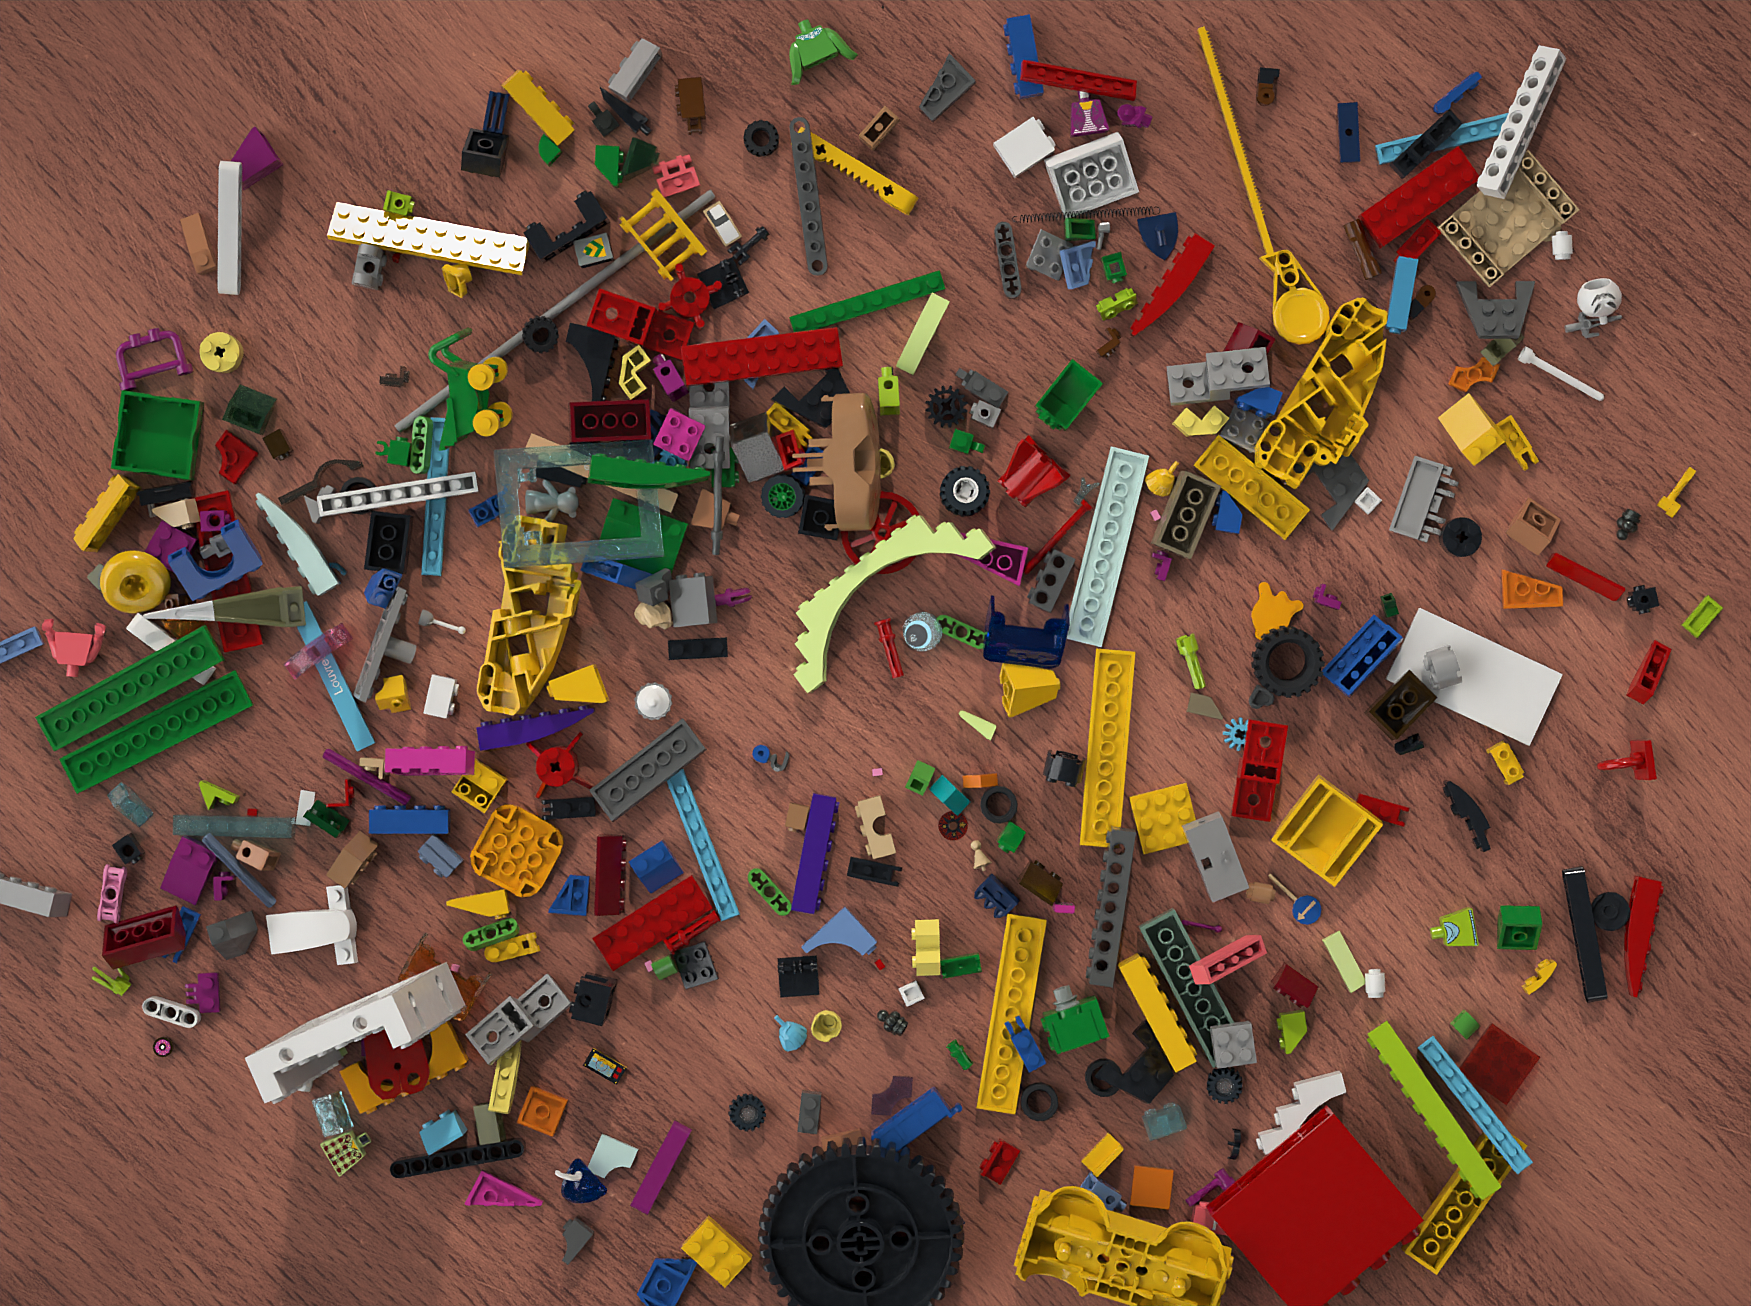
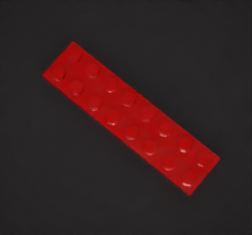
M838 327L681 346L686 387L843 367Z
M230 490L195 497L199 516L200 511L225 510L230 514L231 522L236 520ZM218 515L212 519V524L216 527L221 522ZM201 522L195 523L200 547L211 544L209 539L221 533V531L202 532ZM232 552L220 558L215 553L203 559L205 569L207 571H218L225 568L232 560ZM244 574L237 581L232 580L226 583L220 590L211 591L212 600L252 593L249 574ZM217 621L224 653L264 644L259 624Z

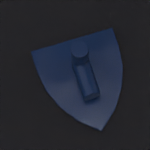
M1176 212L1137 219L1142 240L1156 256L1165 261L1177 241L1178 220Z

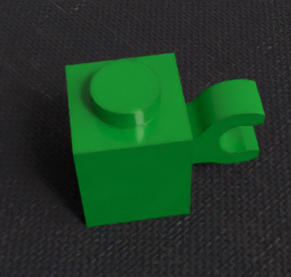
M955 429L949 449L968 455L969 449L983 453L985 445L972 441L973 434Z
M396 437V440H390V446L384 441H377V444L384 446V450L382 452L376 451V455H388V464L409 467L412 443L408 442V438Z

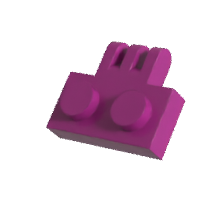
M219 972L198 973V983L185 984V988H193V991L185 992L186 996H194V999H187L186 1004L199 1003L200 1013L221 1011Z

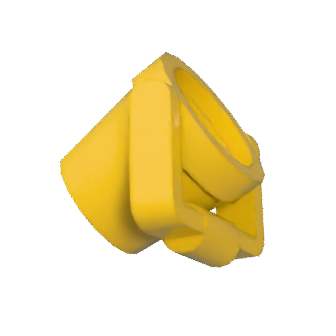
M463 264L444 265L441 269L448 291L463 298L467 294L466 283L472 281L468 266Z

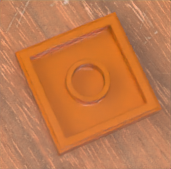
M531 1086L517 1123L554 1137L568 1099Z
M1134 1165L1130 1205L1169 1209L1174 1170Z

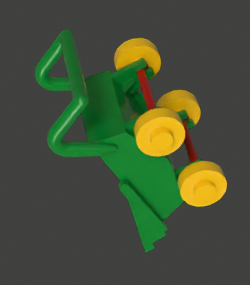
M469 327L432 345L428 352L430 362L448 375L450 397L446 400L447 413L439 451L458 444L474 431L481 436H491L499 428L507 426L513 418L512 409L505 402H495L488 407L490 396L488 388L493 383L500 382L507 376V363L502 358L494 356L486 359L483 364L462 360L449 351L450 345L472 334V329ZM441 350L443 356L452 363L446 364L437 358V352Z

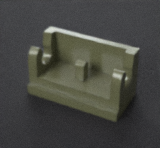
M490 1102L473 1106L480 1145L499 1143L506 1139L502 1113L488 1111Z

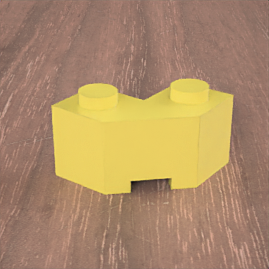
M640 345L625 354L622 360L619 385L630 400H635L648 391V388L637 373L650 365L652 361Z
M1214 405L1202 419H1199L1186 407L1172 425L1186 437L1215 435L1229 420V417Z
M939 919L915 920V928H911L912 940H916V956H912V968H916L917 976L940 975Z

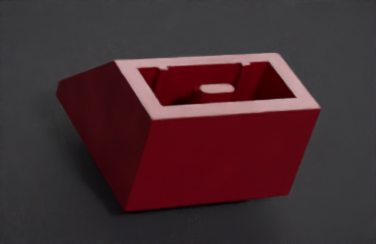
M1238 322L1223 352L1266 347V355H1268L1275 338L1256 328ZM1245 365L1242 368L1249 373L1253 371V367L1250 365Z
M1285 962L1271 980L1274 984L1273 989L1284 997L1286 994L1291 996L1289 1000L1300 1008L1302 1006L1306 1008L1310 1006L1319 988Z

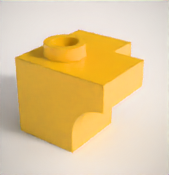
M403 675L383 678L384 686L380 692L375 694V700L379 709L390 708L391 713L411 710L407 684Z

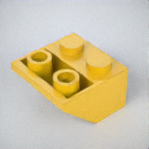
M475 758L474 775H462L453 788L452 793L485 814L508 779Z

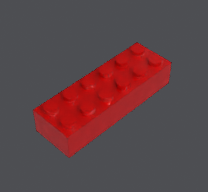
M1457 146L1365 210L1358 218L1381 249L1477 182L1479 175L1460 147Z

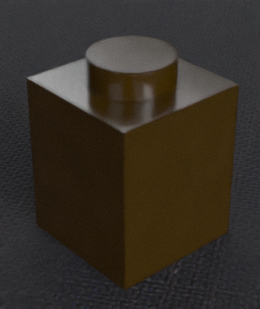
M278 429L262 438L272 458L275 460H285L291 456L290 452L294 451L282 429Z

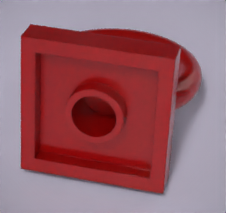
M1631 740L1630 757L1601 761L1597 764L1599 770L1631 767L1634 770L1635 780L1657 779L1651 740Z

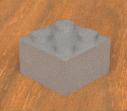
M1250 1021L1210 1026L1214 1061L1217 1069L1257 1063Z

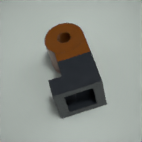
M1262 67L1258 69L1256 101L1259 105L1268 106L1273 102L1275 98L1273 80L1279 78L1280 69Z
M1424 285L1418 289L1416 297L1411 301L1408 318L1411 321L1435 298L1436 291L1434 287Z

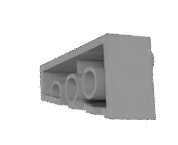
M0 873V904L46 917L67 916L72 893L60 891L54 887L40 886L36 882H23L18 877L10 876V878L4 877L3 873Z

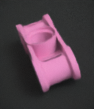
M108 864L105 865L101 899L97 913L98 921L109 920L117 924L119 923L127 867L116 868L110 867ZM111 888L116 891L114 899H110L108 896V891Z

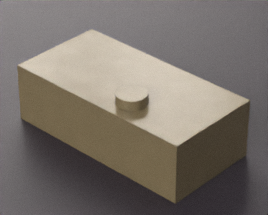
M1180 471L1151 544L1186 559H1191L1221 486L1187 471Z

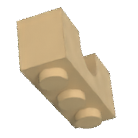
M878 795L858 801V806H855L857 817H862L864 825H860L863 837L867 836L869 844H865L868 856L872 855L873 859L896 853L891 833L881 835L873 829L874 820L877 817L886 815L881 796Z

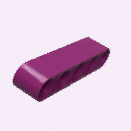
M677 1121L673 1122L630 1205L631 1207L648 1215L692 1129Z

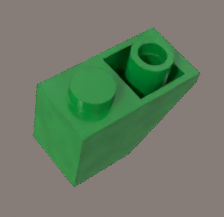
M596 145V168L614 188H619V183L623 182V171H620V163H624V152H621L619 146Z
M1009 820L996 839L999 843L998 847L1006 853L1010 851L1015 853L1026 831Z

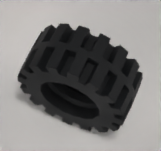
M754 121L744 131V144L752 155L766 157L776 150L779 143L778 131L768 121ZM760 130L767 132L770 137L768 144L762 147L755 145L753 142V135Z
M535 316L534 319L530 318V321L524 324L525 327L522 329V338L526 346L535 353H543L544 351L547 353L549 349H554V345H557V339L559 338V331L554 322L545 316ZM539 327H544L548 330V337L542 342H537L532 337L534 330Z

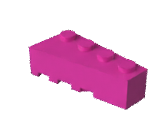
M961 533V535L964 537V539H966V538H967V537H966V534H965V533ZM990 539L996 549L982 560L958 555L1020 586L1028 547Z
M422 746L420 749L403 747L402 749L386 748L385 750L386 773L402 776L474 775L475 751L468 750V746H456V749H450L449 746H438V749Z

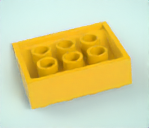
M123 474L114 475L109 480V487L106 492L103 491L98 496V503L95 508L92 507L85 516L87 519L84 524H80L74 532L76 535L73 539L81 550L98 552L137 496L136 493L141 490L140 486Z

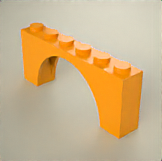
M450 1020L430 1032L432 1055L428 1064L430 1075L426 1086L431 1084L429 1080L435 1077L437 1080H440L448 1075V1071L454 1069L456 1072L466 1067L465 1063L469 1060ZM361 1061L339 1071L360 1114L363 1112L370 1114L377 1110L376 1106L382 1103L386 1106L395 1101L394 1098L382 1100L373 1092L369 1085L368 1071L364 1068ZM417 1077L416 1079L409 1081L408 1083L411 1085H416L419 1082L420 1077ZM382 1081V1090L390 1091L393 1088V1083ZM400 1093L402 1097L409 1095L408 1093Z

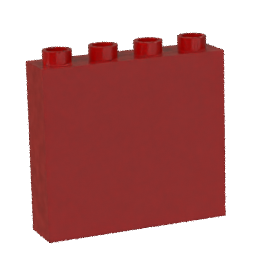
M1327 1105L1206 1206L1213 1219L1287 1306H1330L1327 1302L1338 1292L1343 1296L1351 1293L1360 1284V1279L1357 1276L1369 1266L1372 1270H1377L1386 1264L1391 1257L1388 1251L1399 1241L1406 1245L1417 1238L1421 1232L1418 1225L1424 1221Z

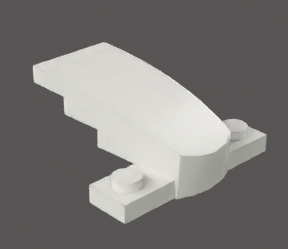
M340 885L326 887L329 909L266 915L271 954L305 950L334 943L337 965L357 963L358 957L355 943L357 922L350 907L348 887L346 889Z

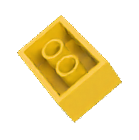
M709 1215L686 1239L681 1247L684 1252L724 1288L752 1259V1254Z

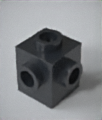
M1645 585L1633 587L1634 591L1628 592L1629 596L1626 598L1627 605L1632 611L1644 614L1651 612L1650 608L1659 606L1656 587L1645 588Z

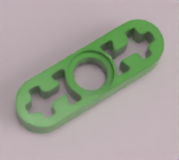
M419 416L413 423L410 469L413 473L425 474L430 468L433 421L429 417ZM421 440L424 441L423 450L419 449V442Z
M940 615L935 620V628L939 632L974 648L982 649L988 644L986 633L954 618ZM946 618L948 624L952 625L953 621L957 624L954 626L952 634L948 633L949 628L944 627L940 629L938 621ZM959 626H964L967 629V635L963 638L956 635V629ZM970 630L975 631L972 635L976 637L980 634L983 635L985 643H980L978 646L974 639H970V642L966 641L970 636Z
M752 869L748 874L749 883L778 915L785 916L789 914L792 906L791 901L762 869ZM754 872L756 874L761 873L760 879L763 882L765 879L769 881V883L763 885L761 890L758 888L761 884L757 880L755 882L752 881V873ZM766 887H774L776 893L773 897H767L764 894ZM778 894L782 896L779 898L782 903H788L787 911H779L780 905L777 902L772 904L771 901L775 900Z
M506 918L467 932L463 937V943L468 950L476 951L514 938L518 935L520 927L515 919ZM509 925H512L511 931L507 930ZM489 931H496L494 938H486ZM472 938H475L474 944L470 943Z

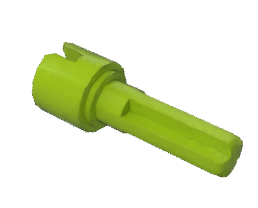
M1192 633L1190 636L1184 635L1176 638L1180 655L1185 656L1195 689L1204 688L1206 684L1196 654L1199 647L1195 634Z

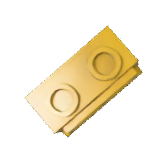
M1502 740L1486 749L1487 753L1492 754L1497 767L1505 778L1503 782L1506 785H1510L1524 777L1522 775L1524 771L1508 743Z

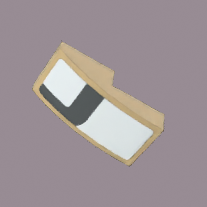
M720 201L703 211L725 247L742 237Z

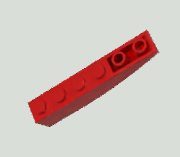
M1196 233L1192 237H1187L1183 243L1184 251L1182 254L1178 252L1172 261L1175 264L1172 270H1166L1161 278L1164 280L1161 287L1156 286L1152 292L1153 300L1150 304L1145 303L1140 311L1143 314L1140 320L1135 319L1131 325L1132 333L1130 335L1132 337L1157 320L1183 294L1196 277L1215 245Z
M1634 876L1629 899L1630 918L1624 930V962L1629 995L1636 998L1638 993L1640 994L1642 991L1643 982H1641V978L1647 969L1645 959L1651 950L1649 940L1655 931L1654 917H1657L1659 913V905L1657 903L1664 889L1661 881L1640 876Z

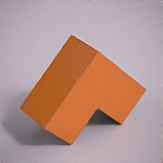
M997 773L962 776L963 788L998 786Z

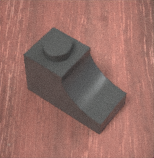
M665 568L636 582L638 601L655 606L667 600V592L670 590L669 580H672L671 571Z
M577 1217L573 1221L569 1219L562 1227L565 1230L562 1235L567 1242L566 1254L562 1261L569 1265L594 1233L589 1226Z

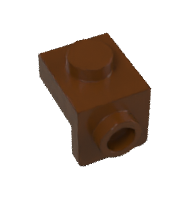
M1108 327L1105 329L1111 340L1096 351L1100 358L1104 355L1106 358L1116 352L1114 348L1121 343L1119 341L1121 336L1115 328L1111 329Z
M188 593L171 594L165 597V610L196 604V600L192 601Z

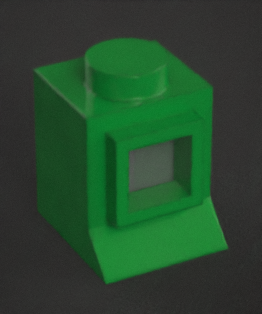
M1121 252L1103 256L1101 262L1107 282L1112 281V284L1124 281L1123 277H1126L1127 273Z

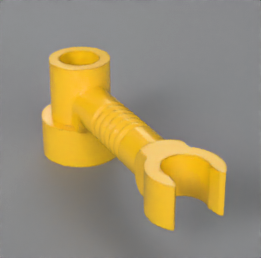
M1691 467L1686 470L1669 496H1663L1657 504L1671 518L1681 507L1675 501L1696 473V470Z

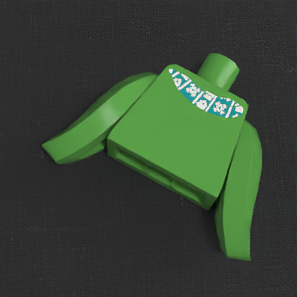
M809 19L803 20L798 23L802 33L795 36L796 41L791 44L789 50L792 71L791 85H799L803 69L806 71L838 56V53L849 60H854L858 54L834 30L822 28L821 25L812 28Z

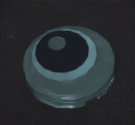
M918 612L911 615L905 621L903 637L912 649L928 651L940 642L942 627L934 615L927 612Z

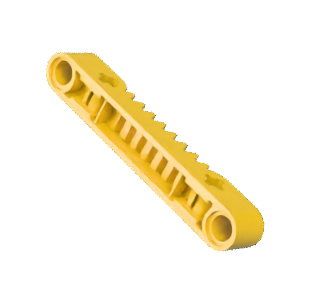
M800 127L798 133H802L805 128ZM811 132L814 160L819 162L826 161L827 165L833 162L834 169L840 166V173L847 170V177L853 174L854 181L860 178V185L867 182V189L874 187V193L879 191L882 201L906 215L910 214L919 199L916 195ZM823 146L826 153L818 155L816 148L820 149ZM891 187L893 195L888 194V196H885L884 189Z

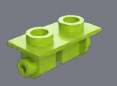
M1125 288L1114 294L1117 299L1115 302L1111 296L1098 302L1099 304L1096 305V308L1100 312L1103 321L1112 319L1118 313L1130 310L1138 304L1136 294H1134L1132 288Z

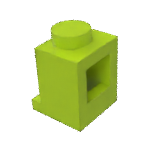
M387 191L383 207L384 211L407 217L409 213H413L415 202H413L411 196ZM398 200L403 202L401 207L396 206Z

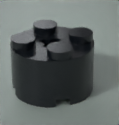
M1469 518L1451 519L1440 529L1439 543L1443 550L1452 557L1470 556L1481 545L1482 532L1480 526ZM1462 533L1464 540L1460 541L1456 536Z
M1048 750L1043 775L1046 776L1045 780L1057 783V780L1063 781L1065 785L1070 787H1076L1077 783H1081L1086 758L1083 757L1082 760H1079L1078 755L1057 750L1056 754H1051L1052 750Z

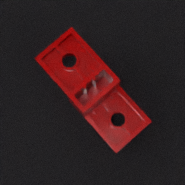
M599 288L586 326L625 339V341L682 360L681 346L688 345L695 323L660 312L653 306ZM610 308L617 310V317L614 319H609L606 316V312ZM667 330L675 332V338L671 341L664 338V333Z
M1248 719L1243 756L1239 758L1231 816L1265 822L1271 821L1276 784L1280 782L1288 725ZM1264 736L1269 737L1271 740L1270 745L1266 748L1260 745V739ZM1251 794H1256L1259 797L1256 805H1250L1248 802V797Z

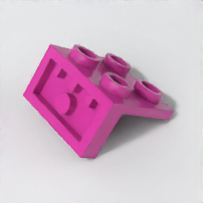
M670 408L653 445L686 461H690L706 426L681 414L679 410Z

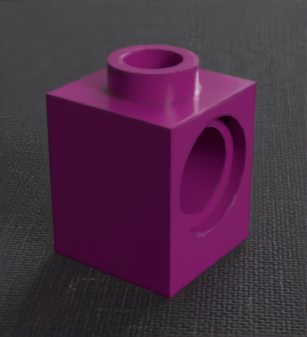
M225 510L200 511L201 531H221L223 526L231 523L230 514ZM218 515L221 522L215 527L212 524V519Z

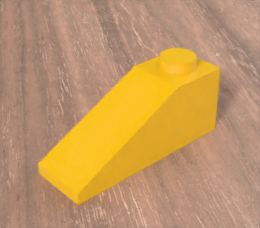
M506 889L446 901L447 906L488 917L495 916V919L507 917L506 913L511 912Z

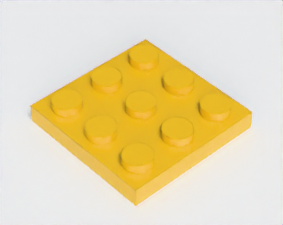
M1186 782L1129 797L1143 854L1188 843L1182 825L1193 822L1196 818Z

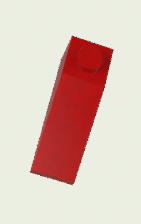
M1656 640L1652 642L1632 679L1626 696L1644 705L1654 695L1671 653V648Z

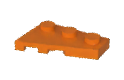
M1501 569L1503 609L1563 606L1562 586Z

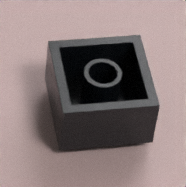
M805 494L798 534L838 541L839 528H832L830 531L825 528L827 524H837L834 500Z

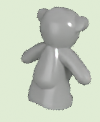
M544 479L542 483L548 493L526 490L525 503L527 514L549 511L545 518L547 522H552L559 510L568 513L572 518L576 517L579 500L575 493V487H570L568 491L558 494L551 482Z

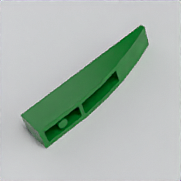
M598 453L592 455L590 459L588 483L627 489H661L706 481L710 477L711 471H706L702 467L689 469L681 464L668 466L664 462L647 463L644 459L631 461L623 456L610 458L606 454Z

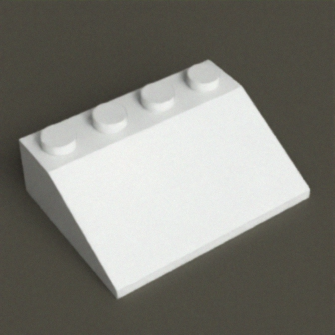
M1118 132L1044 159L1049 178L1064 215L1065 212L1069 213L1070 211L1072 214L1074 211L1077 216L1080 211L1082 213L1084 210L1087 212L1088 210H1093L1139 192L1124 141Z

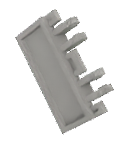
M1414 456L1389 531L1426 543L1430 535L1423 533L1422 530L1441 536L1439 529L1425 526L1427 519L1436 521L1439 524H1445L1446 519L1428 514V512L1438 513L1443 497L1437 496L1435 493L1454 498L1455 494L1453 492L1438 488L1440 482L1453 487L1458 486L1459 482L1441 476L1442 474L1451 476L1453 468Z

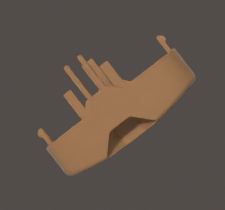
M866 393L835 394L834 397L824 395L821 398L822 402L833 401L832 438L809 439V447L827 448L823 453L792 454V458H823L807 459V467L793 468V472L823 471L829 477H810V485L834 484V508L837 524L825 525L828 531L832 530V528H839L840 531L870 530L877 518L881 495L879 429L872 401Z

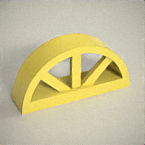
M522 1040L517 1042L497 1060L488 1108L490 1112L509 1114L511 1111L519 1071Z

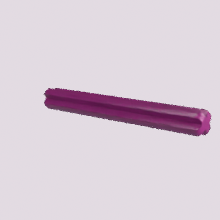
M326 749L322 757L403 805H407L410 801L411 796L382 779H378L374 774L364 770L331 749Z

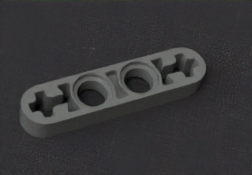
M999 222L995 226L994 235L1003 291L1008 298L1014 299L1021 293V282L1013 232L1009 223ZM1001 226L1009 230V232H1006V239L1010 238L1011 242L1004 241L999 243V240H1003L1002 234L997 231L1000 230ZM1003 245L1011 247L1012 253L1010 255H1002L1000 250ZM1011 264L1014 266L1015 272L1013 275H1006L1004 273L1006 265ZM1017 277V281L1013 280V286L1018 287V290L1015 291L1014 295H1011V292H1007L1010 282H1005V279Z

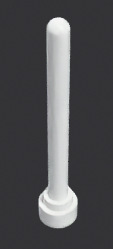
M1525 346L1518 357L1520 362L1524 364L1532 363L1596 400H1604L1602 393L1536 357L1532 349Z

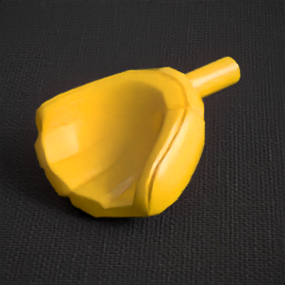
M1175 461L1169 470L1162 468L1149 473L1145 477L1148 489L1157 496H1169L1175 481L1173 472L1179 463Z

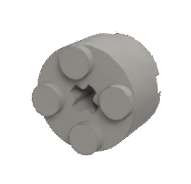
M1450 645L1426 652V655H1424V666L1426 671L1430 670L1431 672L1430 682L1433 689L1437 688L1440 690L1462 683V676H1457V671H1460L1454 651L1450 650Z

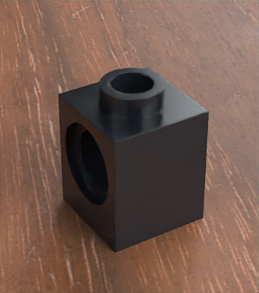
M132 833L127 834L112 845L125 865L129 863L132 865L136 864L142 859L141 855L145 853ZM127 845L132 846L134 849L132 856H129L125 851Z

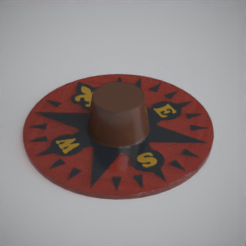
M949 811L942 815L938 827L944 838L958 840L966 834L968 822L963 814L960 813L957 816L954 812Z

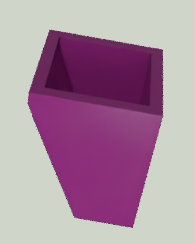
M253 127L231 162L242 163V190H246L283 166L272 146L257 127Z

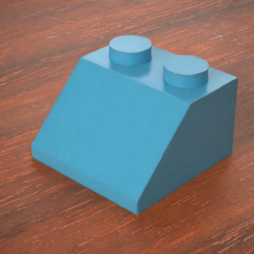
M448 1109L439 1115L440 1119L433 1122L431 1119L422 1125L423 1129L419 1133L428 1155L463 1136L468 1130L456 1109L452 1112Z

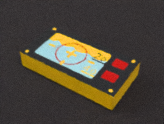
M592 1048L583 1064L586 1068L616 1085L627 1068L595 1048Z

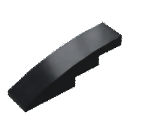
M1449 109L1389 166L1401 179L1405 178L1463 123Z

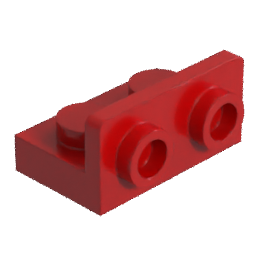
M999 1138L998 1142L994 1141L989 1149L991 1154L988 1159H983L979 1169H981L980 1175L986 1176L1001 1185L1020 1150Z

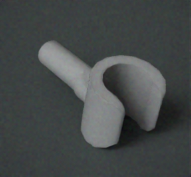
M1102 222L1098 225L1099 237L1096 249L1101 250L1104 233H1110V224L1108 222Z

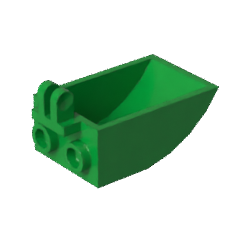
M1072 359L1034 406L1037 409L1035 412L1039 415L1038 418L1054 430L1056 428L1059 431L1061 429L1066 431L1103 383Z

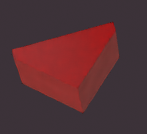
M794 429L775 436L785 471L804 464L805 458H792V454L805 453Z

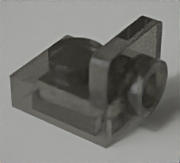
M400 366V378L397 377V374L385 373V377L380 376L379 384L381 386L406 388V383H409L410 372L407 371L405 366Z

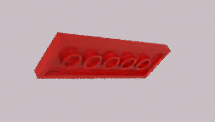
M691 875L592 939L612 971H615L710 911L713 907L693 875Z

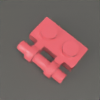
M690 154L676 156L674 160L659 162V165L652 167L654 174L663 173L664 177L656 180L664 198L700 186L694 166L687 169L685 167L686 163L692 162ZM679 166V172L669 175V169Z

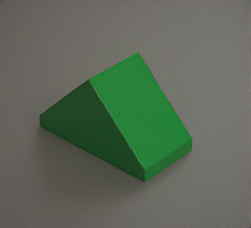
M1065 218V241L1096 239L1095 220Z

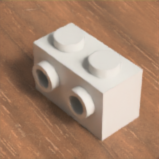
M432 675L424 714L446 719L449 718V715H453L455 704L452 703L453 697L457 696L459 691L457 679Z

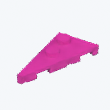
M482 1169L464 1204L468 1206L519 1205L535 1207L541 1206L543 1200Z

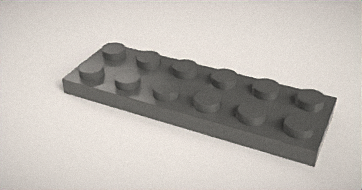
M682 718L589 791L610 820L614 822L707 749Z

